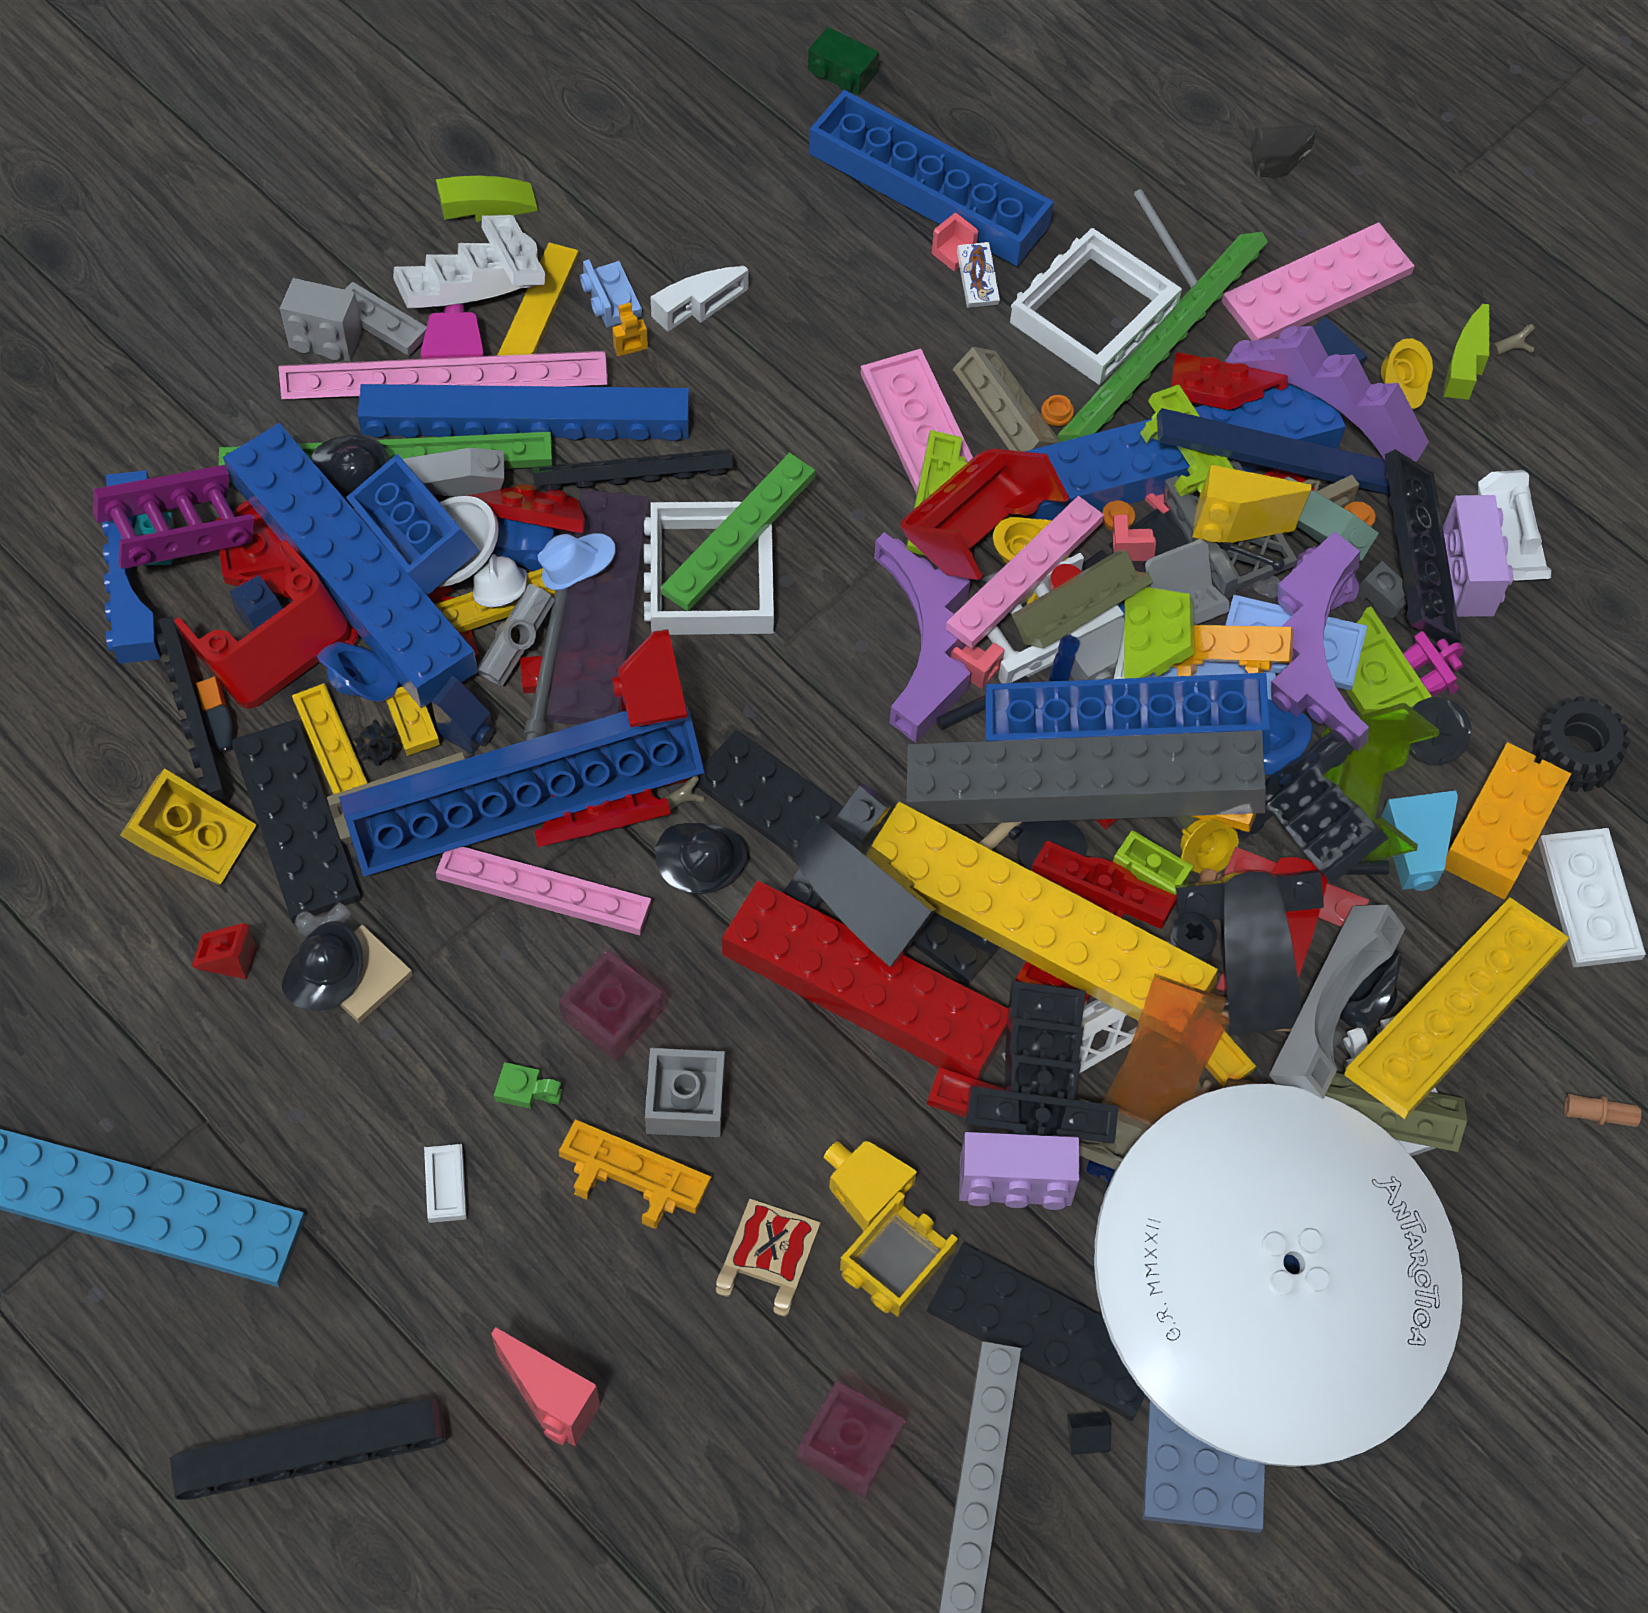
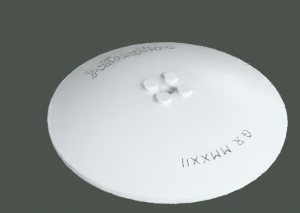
M1246 1084L1205 1093L1179 1105L1145 1131L1126 1153L1105 1193L1095 1236L1094 1268L1102 1316L1110 1338L1123 1364L1146 1396L1170 1420L1196 1439L1240 1459L1265 1465L1286 1467L1316 1466L1349 1458L1386 1441L1415 1417L1435 1392L1447 1370L1460 1327L1462 1274L1458 1249L1443 1205L1418 1164L1391 1135L1359 1111L1327 1096L1321 1099L1305 1089L1293 1086ZM1285 1255H1293L1297 1258L1300 1264L1298 1274H1291L1285 1269L1283 1264Z

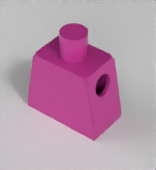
M462 303L445 305V313H433L429 316L421 349V359L484 356L476 314L464 312V305Z

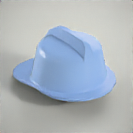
M597 533L578 539L569 534H561L552 538L543 548V551L537 555L538 561L543 567L542 581L547 588L553 591L563 590L599 573L612 561L615 555V544L609 536Z

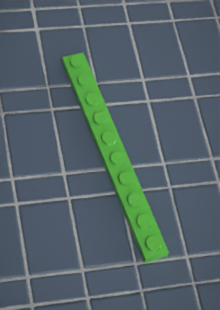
M1263 232L1240 234L1062 429L1057 435L1061 442L1094 434L1103 424L1113 418L1115 410L1132 397L1134 389L1151 376L1153 368L1169 356V351L1172 347L1188 335V330L1191 326L1206 315V310L1210 305L1219 300L1224 295V290L1229 284L1242 275L1241 271L1248 263L1254 261L1259 256V251L1268 242Z
M551 432L376 440L385 448L390 460L396 454L405 459L465 448H480L503 451L504 469L552 465ZM301 443L298 445L311 458L314 450L322 443ZM240 446L219 447V466L225 465L223 459L225 455Z

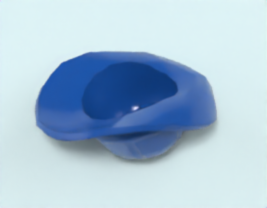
M337 641L323 648L317 655L318 660L327 667L330 684L343 695H359L370 701L382 702L393 697L399 686L398 680L372 650Z
M1268 699L1270 753L1263 754L1265 775L1274 774L1293 759L1300 757L1308 747L1313 732V725L1304 713L1296 717L1289 710L1287 712L1282 711L1270 699Z

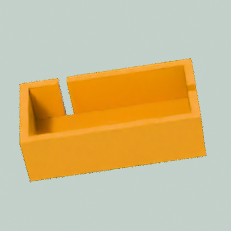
M1509 742L1506 743L1454 840L1445 863L1446 871L1504 900L1515 883L1571 773L1543 759L1540 764L1534 762L1535 755Z

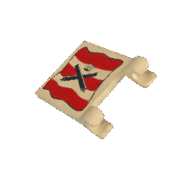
M749 1199L725 1264L718 1276L716 1293L729 1297L739 1272L780 1286L774 1301L773 1311L775 1314L787 1316L821 1222Z

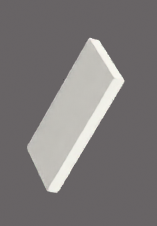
M1609 828L1541 835L1538 844L1563 933L1569 937L1567 947L1573 968L1642 960L1646 953Z

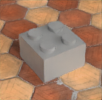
M293 278L280 306L289 348L301 353L310 352L323 355L332 360L340 359L351 362L363 332L355 292Z
M650 1048L645 1109L646 1134L700 1137L721 1136L725 1052Z

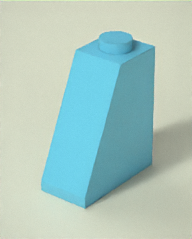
M1456 790L1389 799L1381 817L1387 837L1389 838L1388 841L1402 890L1414 888L1416 891H1424L1437 885L1445 869L1458 799Z

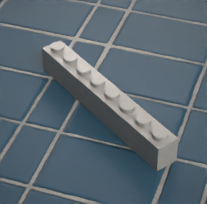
M984 1341L981 1345L938 1613H981L1021 1348Z

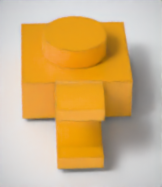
M631 302L618 305L621 325L612 327L613 347L617 357L648 349L647 328L644 320L637 321L636 315H633Z

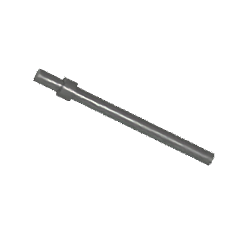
M570 587L563 590H555V602L552 606L531 718L526 721L524 730L526 741L543 736L546 732L547 725L544 723Z

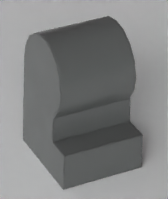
M1383 561L1358 585L1359 592L1357 597L1362 601L1367 598L1373 603L1379 613L1388 618L1396 617L1407 605V597L1402 586L1403 579Z

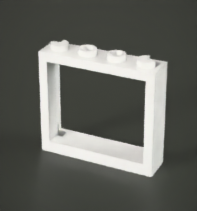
M1091 228L1081 239L1076 238L1064 255L1059 254L1044 274L1039 273L1024 293L1019 292L1017 294V300L1011 305L1010 323L1100 385L1134 352L1180 300L1182 288L1094 228ZM1090 258L1152 300L1098 355L1035 312Z
M651 502V517H645L644 534L645 536H651V544H644V563L651 564V572L644 573V592L651 593V601L644 602V622H651V632L668 629L670 635L773 634L772 524L758 537L759 610L662 611V529H717L741 502Z

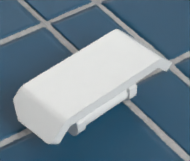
M1524 470L1489 473L1478 482V495H1496L1497 507L1503 511L1501 530L1502 536H1506L1508 540L1506 559L1507 565H1511L1513 568V580L1551 578V569L1546 565L1541 535L1538 531L1531 502L1529 474Z

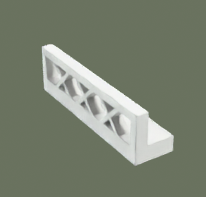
M1098 999L1086 1005L1083 1010L1081 1027H1084L1078 1061V1063H1081L1079 1073L1154 1029L1139 1022L1140 1025L1129 1032L1120 1030L1126 1014ZM1102 1029L1110 1032L1105 1046L1098 1050L1090 1047L1095 1033Z

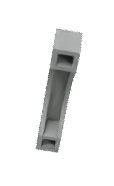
M1389 905L1352 907L1269 1074L1277 1085L1305 1089L1324 1099L1337 1072L1333 1057V1038L1341 1012L1363 980L1393 955L1405 930L1404 925Z

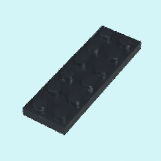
M1394 449L1385 454L1387 468L1385 475L1389 482L1391 494L1389 502L1394 513V532L1399 545L1398 560L1403 571L1404 581L1402 586L1407 597V618L1414 628L1423 631L1438 641L1445 639L1449 645L1461 643L1434 473Z
M298 719L232 739L231 743L292 923L361 901Z
M962 1244L929 1304L927 1312L982 1342L1021 1348L1019 1361L1133 1422L1146 1394L1137 1385L1123 1364L1110 1338L1104 1318L977 1250Z

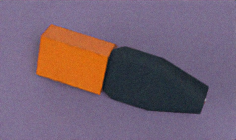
M214 676L196 683L202 710L205 712L203 720L207 735L219 752H227L232 747L233 723L229 709L226 707L221 683Z

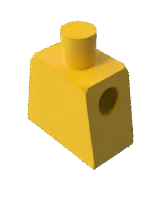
M836 1141L830 1146L823 1157L837 1169L830 1177L829 1188L863 1231L867 1229L899 1191L905 1195L915 1185L917 1172L912 1167L869 1141H864L853 1153L839 1141Z

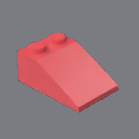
M495 1327L491 1335L497 1356L535 1417L545 1429L543 1433L560 1445H564L567 1441L576 1446L600 1407L597 1386Z

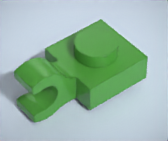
M504 1062L494 1098L497 1102L531 1109L534 1099L559 1105L563 1090L559 1089L561 1085L559 1081L552 1079L540 1080L541 1073L538 1069Z

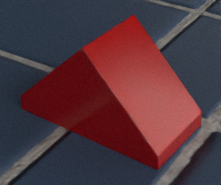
M245 923L202 934L192 967L198 970L247 979L257 949L250 927Z

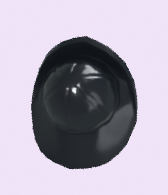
M345 435L325 441L314 450L310 458L352 508L354 507L346 497L390 460L388 453L380 442L373 438L358 435Z
M676 824L666 829L656 844V865L659 873L670 886L689 894L712 893L727 886L739 876L747 861L746 847L741 837L729 829L712 824Z
M339 921L325 922L313 930L299 946L291 959L282 981L283 993L293 1005L308 1010L321 1011L339 1006L352 995L361 978L363 951L360 940L350 926Z
M1395 950L1393 955L1364 979L1351 995L1339 1017L1348 1026L1354 1028L1366 1027L1392 1010L1398 994L1396 982L1403 954L1401 951Z

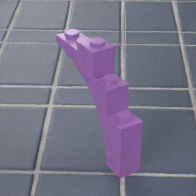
M1290 326L1280 333L1278 339L1240 341L1233 347V351L1225 361L1232 364L1243 363L1251 368L1288 375V383L1318 396L1342 412L1358 426L1376 446L1384 460L1385 454L1396 449L1417 462L1429 443L1399 383L1371 384L1355 354L1328 356L1313 326Z
M1334 531L1278 584V603L1286 613L1293 615L1281 627H1292L1294 629L1292 662L1271 681V696L1278 708L1284 712L1289 710L1296 717L1307 708L1308 714L1314 721L1319 724L1324 722L1332 730L1335 729L1352 747L1359 751L1368 742L1369 727L1349 708L1336 688L1327 665L1323 640L1330 609L1343 585L1359 568L1360 551Z
M884 532L875 542L874 559L894 576L907 594L916 613L921 635V652L917 667L905 690L892 704L889 723L916 743L936 723V718L945 714L969 688L971 672L968 671L963 662L951 658V652L955 647L962 650L966 644L946 630V622L968 599L970 580L968 578L946 575L939 568L933 569L929 561L917 557L906 548L902 541L893 539Z

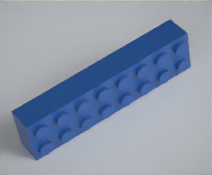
M846 90L841 92L810 128V155L938 224L943 223L956 212L978 230L977 243L989 242L991 253L1015 266L1021 263L1050 227L1054 201Z
M1266 673L986 684V741L1262 730L1263 754L1270 753V721Z

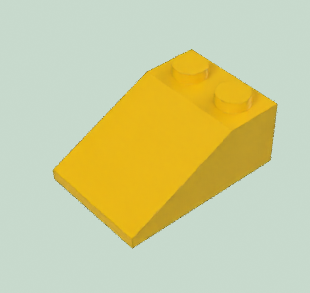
M1211 465L1196 505L1192 537L1208 542L1233 543L1294 531L1310 494L1311 485Z
M164 768L153 781L120 836L160 859L220 885L255 829L256 824Z

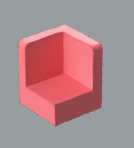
M955 212L935 228L932 254L955 272L960 267L957 255L958 245L977 243L978 230Z
M1114 515L1112 531L1113 553L1120 549L1127 550L1131 561H1147L1155 557L1156 538L1153 537V531L1151 529H1128V516Z
M994 642L986 652L976 645L972 649L966 645L963 650L955 647L951 652V658L963 662L968 671L971 672L970 682L983 689L1000 670L1005 649Z

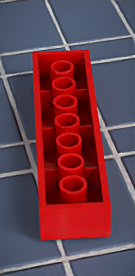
M760 881L756 882L722 936L723 956L938 1068L940 1067L981 1080L1006 1036L1008 1008L902 955L896 965L889 967L846 925Z

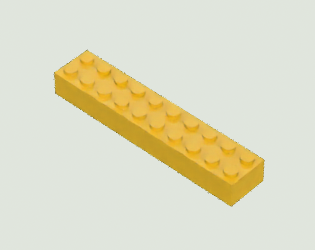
M901 802L897 803L871 845L891 860L889 865L914 884L912 889L936 908L935 912L1079 990L1086 991L1087 994L1180 1044L1216 984L1217 968Z

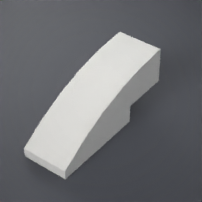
M745 266L727 267L703 272L676 282L651 296V316L667 332L692 315L701 323L748 290V269Z

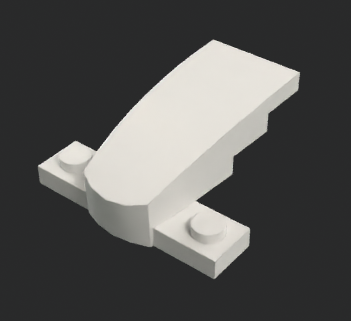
M513 215L482 216L481 227L490 243H458V255H426L425 266L394 267L393 279L407 308L466 303L495 297L520 288L544 285L545 272L538 261L536 243L531 237L522 232Z

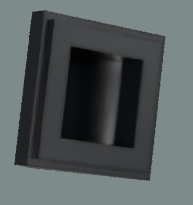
M1106 1412L1066 1416L1071 1455L1110 1452L1111 1425Z

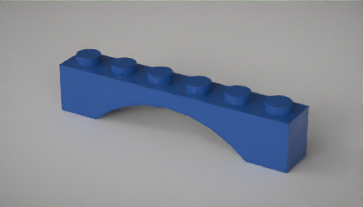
M147 470L107 474L106 486L149 479ZM137 516L127 517L134 529ZM113 520L102 522L104 535L108 536V544L103 545L104 560L106 565L109 564V573H104L105 589L107 593H110V601L105 602L106 618L108 622H111V631H106L108 650L114 651L119 664L160 659V647L156 634H159V628L153 612L139 600L131 589L130 567L121 569L119 566V542L123 538Z

